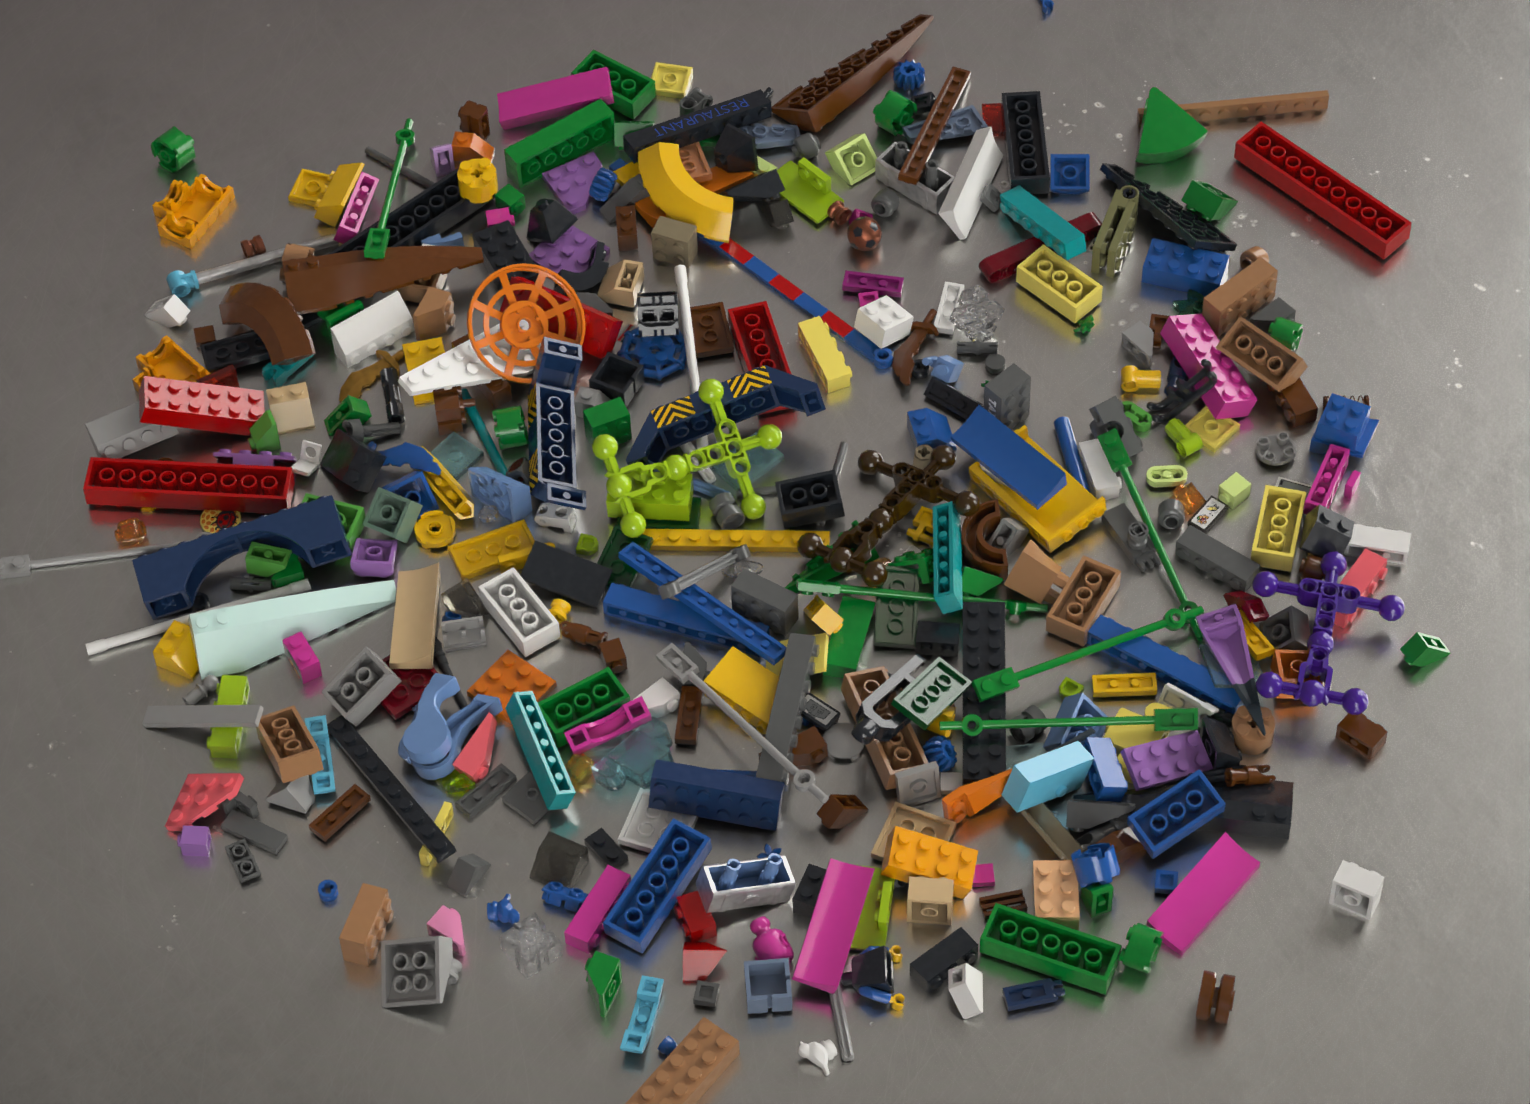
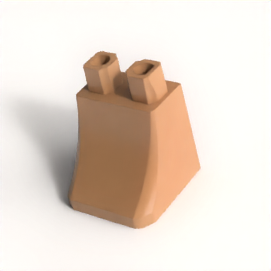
M1030 539L1004 585L1040 604L1044 600L1054 605L1060 593L1051 588L1052 584L1063 589L1069 577L1061 572V566L1051 560Z

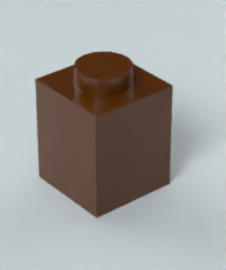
M619 638L599 643L600 657L604 668L609 667L613 673H620L627 669L626 655Z

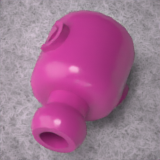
M762 916L753 920L750 924V929L757 936L752 943L756 954L755 960L788 958L790 964L794 958V952L783 931L775 928L771 929V924L767 917Z

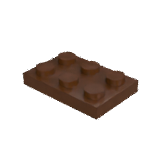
M723 302L690 307L696 358L734 352V344Z

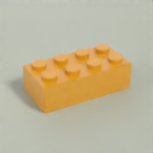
M895 826L887 837L880 875L909 883L910 876H924L926 878L944 877L954 880L953 897L964 899L972 889L978 850Z

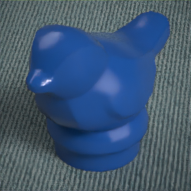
M506 894L504 899L499 902L487 903L488 920H500L502 923L510 922L511 924L520 921L519 912L510 903V894Z

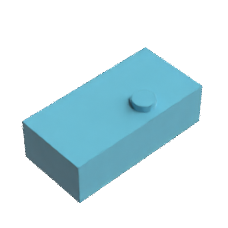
M1079 741L1018 763L1013 766L1001 795L1017 813L1056 797H1062L1066 793L1082 787L1094 757Z

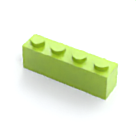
M222 675L221 683H217L216 688L218 700L214 701L213 705H247L250 690L247 676ZM210 727L212 733L207 738V749H210L212 758L238 759L243 727Z

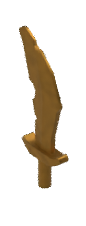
M403 348L392 356L387 351L377 350L376 356L381 358V360L361 370L351 372L340 389L339 401L342 402L348 395L359 399L362 395V389L371 386L376 381V378L380 377V371L384 368L397 369V375L400 376L398 361L404 357Z

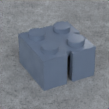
M789 959L744 961L748 1014L768 1012V1008H772V1012L792 1010Z

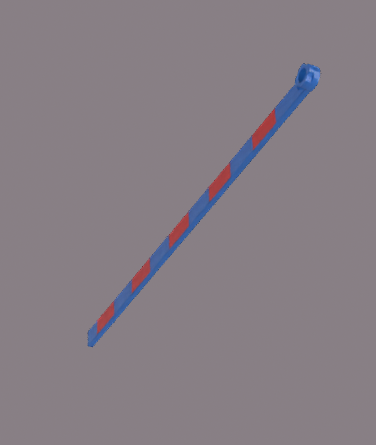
M619 158L609 166V170L613 172L628 163ZM697 233L812 318L820 316L823 323L826 322L828 324L829 330L872 361L877 368L886 369L892 365L893 356L890 349L879 348L867 337L731 238H729V243L704 238V235Z

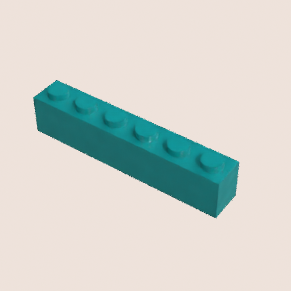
M1020 185L1000 194V208L1002 212L1009 215L1036 238H1039L1058 255L1069 260L1087 251L1085 235Z
M952 501L933 506L934 599L943 614L963 609L961 516L956 511Z
M533 691L513 692L505 709L548 810L567 809L576 792Z

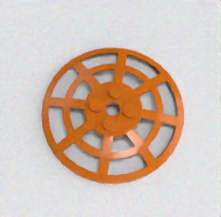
M522 263L503 267L490 274L481 282L469 304L467 329L475 353L487 368L506 380L531 384L532 378L512 376L514 365L521 367L536 366L539 354L537 345L542 342L543 337L583 345L585 316L580 299L565 279L548 268L536 264ZM529 271L538 273L534 285L526 283L510 285L507 273ZM499 277L503 289L499 290L491 298L488 305L478 301L477 299L484 288ZM546 277L558 284L570 300L559 305L550 293L542 289ZM529 290L531 294L528 301H516L513 291ZM506 295L510 306L502 313L494 309L493 306L498 299ZM538 296H543L553 308L544 312L536 304ZM474 308L484 313L483 329L485 338L475 341L472 328ZM574 308L577 318L576 340L564 337L565 319L563 312ZM556 315L559 325L558 334L548 331V319ZM490 316L500 320V332L493 335L490 334L489 329ZM521 320L528 322V330L520 328L519 322ZM505 339L512 346L509 356L500 351L495 342ZM489 345L498 357L506 361L504 372L490 364L482 355L480 348ZM519 349H530L535 360H517Z

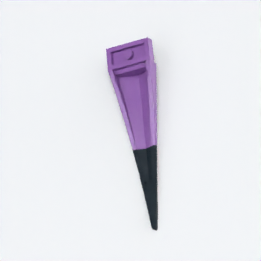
M1230 605L1196 616L1197 624L1205 643L1259 730L1265 736L1266 732L1247 639L1237 605Z

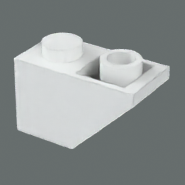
M967 963L949 969L948 990L962 1017L968 1019L983 1013V973Z

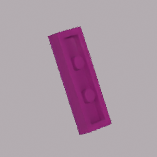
M845 270L842 290L859 293L878 291V295L901 298L904 277Z

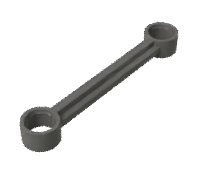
M743 544L733 548L728 553L678 579L659 586L657 589L662 600L675 596L687 587L736 562L750 557L751 554L748 546Z

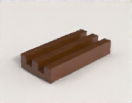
M1022 889L979 898L984 920L989 919L992 911L987 912V910L993 909L995 903L1004 906L1020 903L1021 905L1010 908L1022 912H1027L1028 909Z

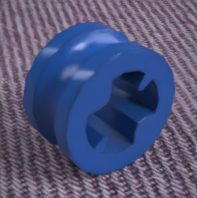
M324 880L319 884L318 893L320 899L324 902H332L338 897L337 884L333 880ZM330 888L331 893L326 894L325 889Z

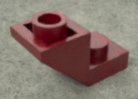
M1243 591L1230 592L1223 595L1228 606L1236 604L1238 610L1242 609L1249 623L1265 621L1269 617L1262 599Z

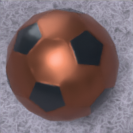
M863 216L851 222L847 230V237L849 243L855 249L870 251L880 243L882 231L876 220Z

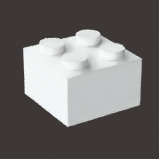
M885 295L858 308L854 327L882 349L910 335L914 316Z
M1343 860L1332 882L1329 904L1370 920L1380 901L1384 877L1375 871L1366 870L1353 862Z

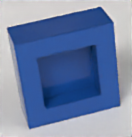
M1156 869L1154 893L1171 894L1177 887L1178 871Z

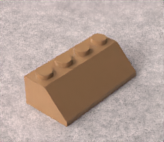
M1241 316L1215 347L1278 392L1294 384L1308 367L1303 358Z

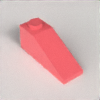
M491 713L487 714L452 764L458 773L476 784L486 777L490 767L497 721Z

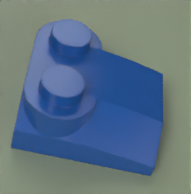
M1051 154L1050 191L1057 194L1072 195L1089 192V154Z

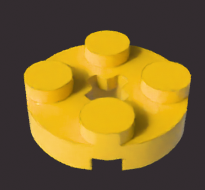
M433 510L420 516L421 519L418 522L416 521L414 525L415 537L423 548H441L453 543L456 526L452 516H447L440 510ZM433 527L440 529L439 531L432 532Z

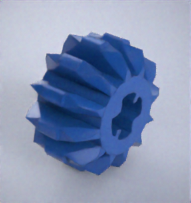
M905 60L904 63L899 62L893 70L894 83H896L898 88L903 87L904 91L907 89L913 91L914 88L919 89L925 81L924 67L921 66V63H915L914 60L911 62Z
M600 168L592 181L589 195L598 201H607L616 184V173L609 169Z
M934 736L925 742L923 750L925 751L924 754L928 763L936 761L939 766V772H946L955 766L957 752H955L950 739L944 736Z

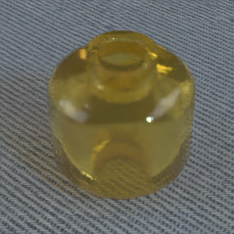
M580 753V755L573 754L565 764L566 771L574 786L577 783L580 785L586 784L595 772V767L593 766L595 762L584 753Z

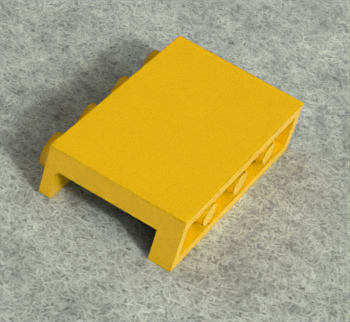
M732 646L705 678L704 682L748 723L756 727L760 733L766 734L779 676Z

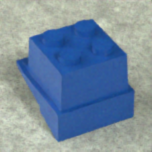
M1332 393L1311 439L1309 451L1326 454L1330 444L1350 449L1349 456L1363 458L1379 423L1377 419H1370L1371 406Z

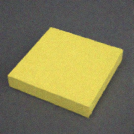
M656 62L651 79L655 80L656 95L678 99L684 98L691 80L693 67Z
M1207 406L1185 425L1191 433H1197L1203 445L1214 453L1240 429V424L1232 418L1215 419Z

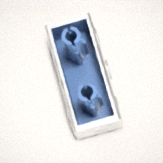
M771 853L765 858L743 861L729 859L727 863L702 866L696 880V887L706 913L725 912V910L789 902L795 888V880L786 856Z

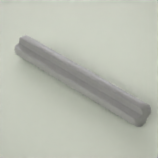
M839 983L835 993L829 994L842 1060L847 1062L854 1059V1053Z

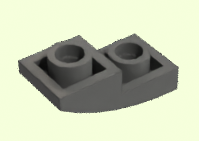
M246 839L225 846L226 853L241 883L261 875Z

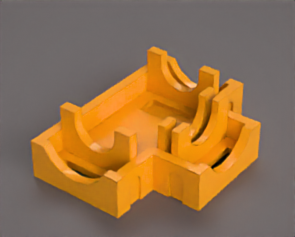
M200 174L199 177L196 176L191 186H188L187 182L183 183L182 180H173L166 197L160 202L155 201L152 205L154 215L163 218L157 225L159 235L191 250L235 198L233 187L229 185L227 187L215 185L203 174Z
M167 335L161 338L159 345L152 352H148L145 355L139 354L135 357L138 368L143 371L132 379L134 388L138 393L144 376L218 385L217 379Z

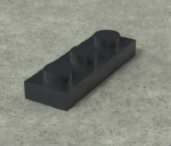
M936 377L931 378L923 394L966 420L978 405L984 407L982 403Z

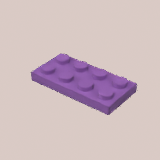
M1198 730L1124 748L1120 752L1136 791L1185 779L1189 773H1194L1199 769L1201 771L1213 769Z

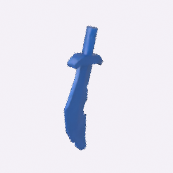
M373 441L368 444L373 449L377 447ZM405 442L390 449L378 451L387 456L382 466H389L391 464L392 466L401 467L404 464H409L412 469L431 472L436 475L441 474V469L437 462H433V457L422 447Z

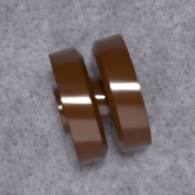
M1204 970L1196 1019L1207 1021L1210 1018L1212 1008H1216L1215 1022L1227 1025L1229 1013L1233 1008L1236 976L1224 974L1221 977L1220 986L1216 987V972Z

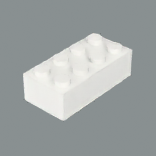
M514 567L478 587L480 602L524 657L560 638L559 622Z

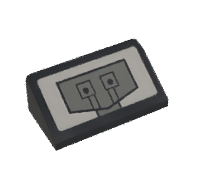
M810 692L806 693V710L801 712V717L824 732L838 723L841 715L839 711Z

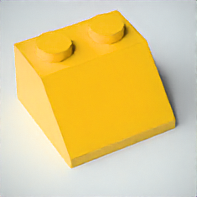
M174 620L153 650L155 663L158 667L193 680L199 672L190 626Z

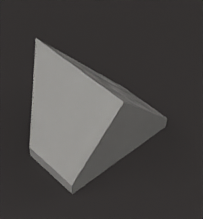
M309 775L292 782L282 783L280 781L267 796L266 801L306 814L315 801Z

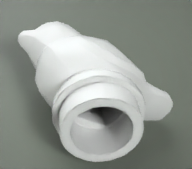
M829 1039L823 1040L820 1043L810 1042L808 1044L800 1041L798 1054L820 1067L824 1075L828 1076L830 1074L828 1060L830 1061L837 1056V1049Z

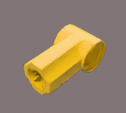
M1132 365L1121 369V388L1125 392H1134L1139 388H1160L1161 386L1160 370H1138L1137 367Z

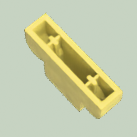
M1151 703L1146 707L1144 716H1154V709L1172 708L1160 703ZM1120 708L1115 717L1142 715L1125 708ZM1154 724L1106 726L1104 738H1111L1127 782L1133 784L1120 752L1124 748L1167 738L1170 731H1154Z

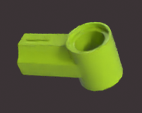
M1174 418L1165 426L1164 431L1176 443L1177 450L1182 457L1185 458L1203 448L1200 436L1195 432L1191 433L1180 419Z

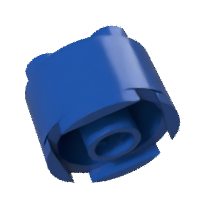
M1110 843L1094 844L1087 846L1088 850L1081 853V849L1071 854L1080 887H1087L1096 882H1099L1101 885L1108 884L1113 881L1112 877L1120 874V867L1113 844L1111 846Z

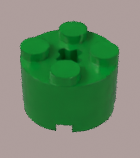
M889 90L882 102L873 109L875 123L894 136H897V134L902 135V127L913 123L914 119L911 117L913 112H917V105L898 92Z
M175 126L151 143L153 156H158L160 159L159 165L170 173L179 171L196 157L193 138L190 135H185Z
M1276 317L1275 322L1270 324L1268 334H1271L1270 336L1294 351L1298 349L1303 324L1283 317Z
M521 405L492 410L494 422H497V425H494L496 438L500 437L498 438L500 450L528 444L527 426H525V416Z
M1141 923L1134 924L1128 930L1126 940H1129V942L1122 949L1119 960L1125 966L1149 974L1152 969L1149 967L1150 962H1155L1163 940L1160 937L1164 935V932Z

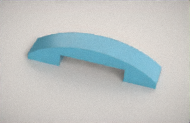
M326 715L304 718L305 725L319 748L324 770L312 774L314 795L336 792Z
M642 975L637 990L636 1003L628 1029L625 1030L620 1050L643 1054L655 1022L664 979Z

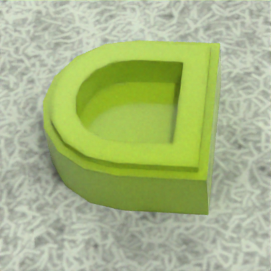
M581 533L575 549L576 554L586 556L595 554L599 549L597 538Z
M1065 677L1059 686V696L1063 700L1064 697L1084 691L1083 685L1068 677Z

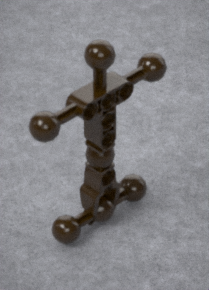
M948 445L935 447L931 452V462L923 470L905 462L890 465L883 462L881 454L877 451L866 450L858 458L860 471L866 475H875L879 472L894 479L895 487L884 497L882 503L878 505L879 508L871 511L868 518L861 521L851 531H844L833 544L832 549L823 545L821 538L815 533L802 535L797 541V549L800 555L805 558L813 559L820 556L824 558V563H829L836 572L850 573L854 571L861 575L864 583L869 587H879L887 580L888 571L885 565L877 561H871L867 564L865 562L872 557L871 551L877 545L879 539L883 537L882 534L890 531L893 524L895 525L897 521H900L921 499L930 503H939L943 500L947 502L952 501L956 511L962 516L976 514L980 508V500L977 494L972 491L964 490L956 493L943 487L942 479L935 475L939 470L952 468L956 462V454ZM857 548V550L854 553L850 549Z

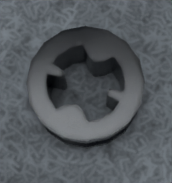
M923 359L914 361L912 376L916 379H924L929 375V365H923Z

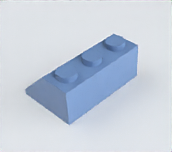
M1084 693L1064 697L1056 718L1108 717ZM1106 726L1051 727L1043 748L1049 752L1090 728H1093L1096 732L1089 737H1102Z

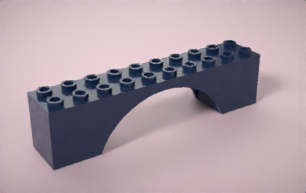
M321 496L317 500L308 503L303 502L293 508L281 509L277 513L263 515L250 522H241L237 526L223 528L216 533L201 535L197 539L183 541L176 546L161 548L155 553L143 554L133 559L132 562L143 602L152 619L156 620L191 608L197 592L206 577L225 560L248 551L252 542L292 550V554L306 561L312 568L351 556L352 552L333 496Z

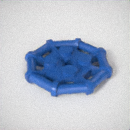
M639 327L631 331L627 330L624 333V340L617 355L628 360L634 358L638 360V364L643 365L645 368L644 377L662 381V378L686 368L685 363L687 359L684 335L680 330L679 335L646 336L641 338L637 337L639 336ZM675 337L680 344L675 345L672 338ZM630 344H635L634 350L628 351ZM651 350H658V351H656L655 354H652V351H651ZM680 353L679 359H674L675 354Z

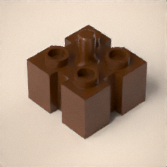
M455 386L449 390H444V388L433 390L439 436L462 433V424H466L464 408L476 406L475 398L463 400L461 386Z

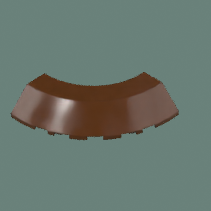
M245 282L230 286L219 304L222 324H244L253 329L265 344L272 365H291L316 354L309 330H305L301 322L303 320L302 316L295 312L293 309L294 305L287 297L280 295L279 291L275 288L261 283Z

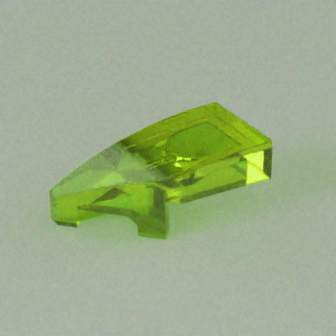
M456 769L446 777L434 780L448 793L471 790L476 787L470 778L464 773L460 774Z

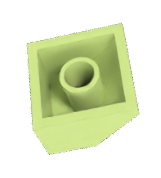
M865 133L855 134L825 152L832 169L850 186L875 172L877 156Z

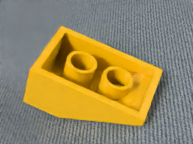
M442 337L402 344L407 372L445 353ZM433 392L414 395V404L434 402Z

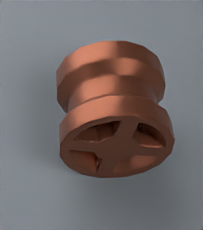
M838 200L828 208L827 214L830 218H834L838 225H843L851 218L852 211L845 207L842 201Z

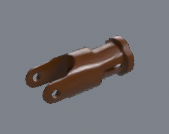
M568 621L560 623L562 635L574 642L583 645L590 644L599 649V643L605 642L608 639V633L605 631L601 633L592 630L589 626Z
M1269 765L1244 766L1242 769L1226 768L1224 773L1225 783L1228 787H1232L1235 784H1244L1246 786L1269 784L1274 782L1276 777L1274 775L1261 774L1270 770Z

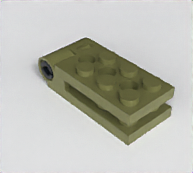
M1128 185L1115 191L1093 245L1091 272L1099 274L1101 267H1105L1106 262V276L1114 278L1116 271H1120L1123 262L1122 256L1126 257L1127 244L1133 240V229L1137 221L1139 190L1136 187Z

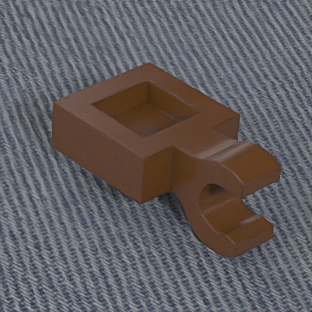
M1151 314L1149 327L1154 332L1153 348H1161L1162 335L1160 332L1169 318L1167 315Z

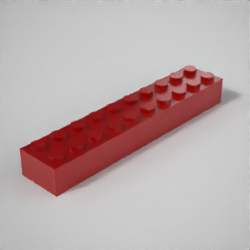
M1262 121L1236 142L1235 159L1385 260L1409 239L1412 222Z
M90 457L83 491L86 503L93 505L274 514L281 509H289L291 507L295 479L292 467Z

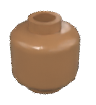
M1254 246L1243 252L1240 256L1242 270L1260 257L1269 263L1267 252L1259 246Z

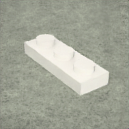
M945 282L934 322L938 333L953 335L965 289L964 284Z

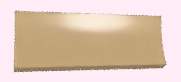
M439 562L421 569L398 572L389 661L390 669H432L441 578Z

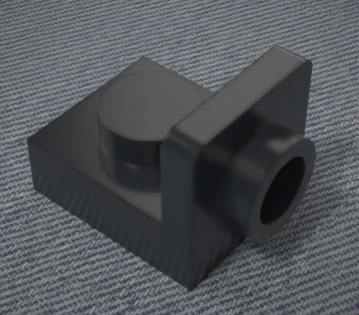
M932 92L911 96V101L917 105V112H913V115L931 111L937 99Z

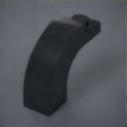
M597 241L591 247L587 271L575 273L561 269L558 273L569 283L575 292H589L605 276L609 267V263L604 262L606 250H604L605 243ZM554 283L553 291L568 297L564 290Z

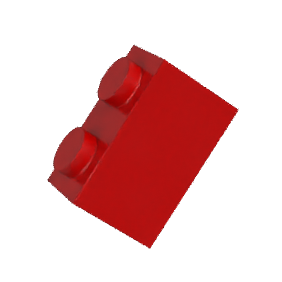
M698 890L676 897L677 906L674 907L677 919H682L683 921L681 926L685 937L689 936L691 942H700L717 936L716 923L712 913L705 912Z

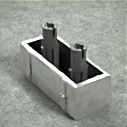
M894 142L876 159L875 178L920 204L924 209L930 210L937 215L955 177L939 168L937 161L928 160L917 185L898 180L899 172L910 150L905 142Z

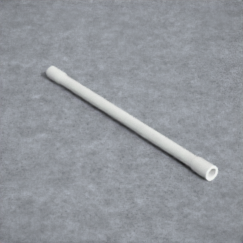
M677 265L674 267L678 288L690 391L693 394L698 391L700 382L687 288L688 280L686 267L684 265ZM707 435L696 439L697 449L709 446Z
M307 578L195 613L300 594L310 591L311 587ZM189 614L107 639L86 643L88 655L97 654L113 647L164 633L174 620L189 625Z

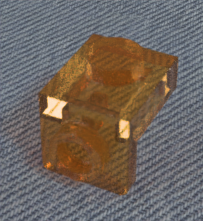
M1192 482L1185 486L1182 483L1173 490L1174 494L1169 498L1179 500L1189 515L1193 514L1206 502Z

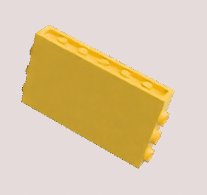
M1024 425L1013 432L1064 471L1067 485L1037 510L1011 488L991 479L980 468V463L977 461L968 467L970 479L993 500L998 499L999 506L1012 518L1017 519L1030 530L1028 533L1051 553L1064 542L1070 541L1077 532L1085 529L1095 518L1101 517L1107 510L1106 502L1103 496L1096 499L1029 437L1028 429Z

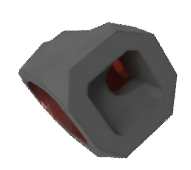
M521 457L509 466L506 476L529 485V460L526 457Z

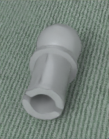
M208 675L203 679V685L197 683L196 688L182 697L185 704L195 705L203 697L207 698V691L216 690L217 683H219L218 678L214 675Z

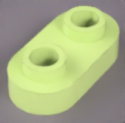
M1180 465L1153 466L1147 470L1146 481L1152 487L1182 486L1187 481L1188 473Z

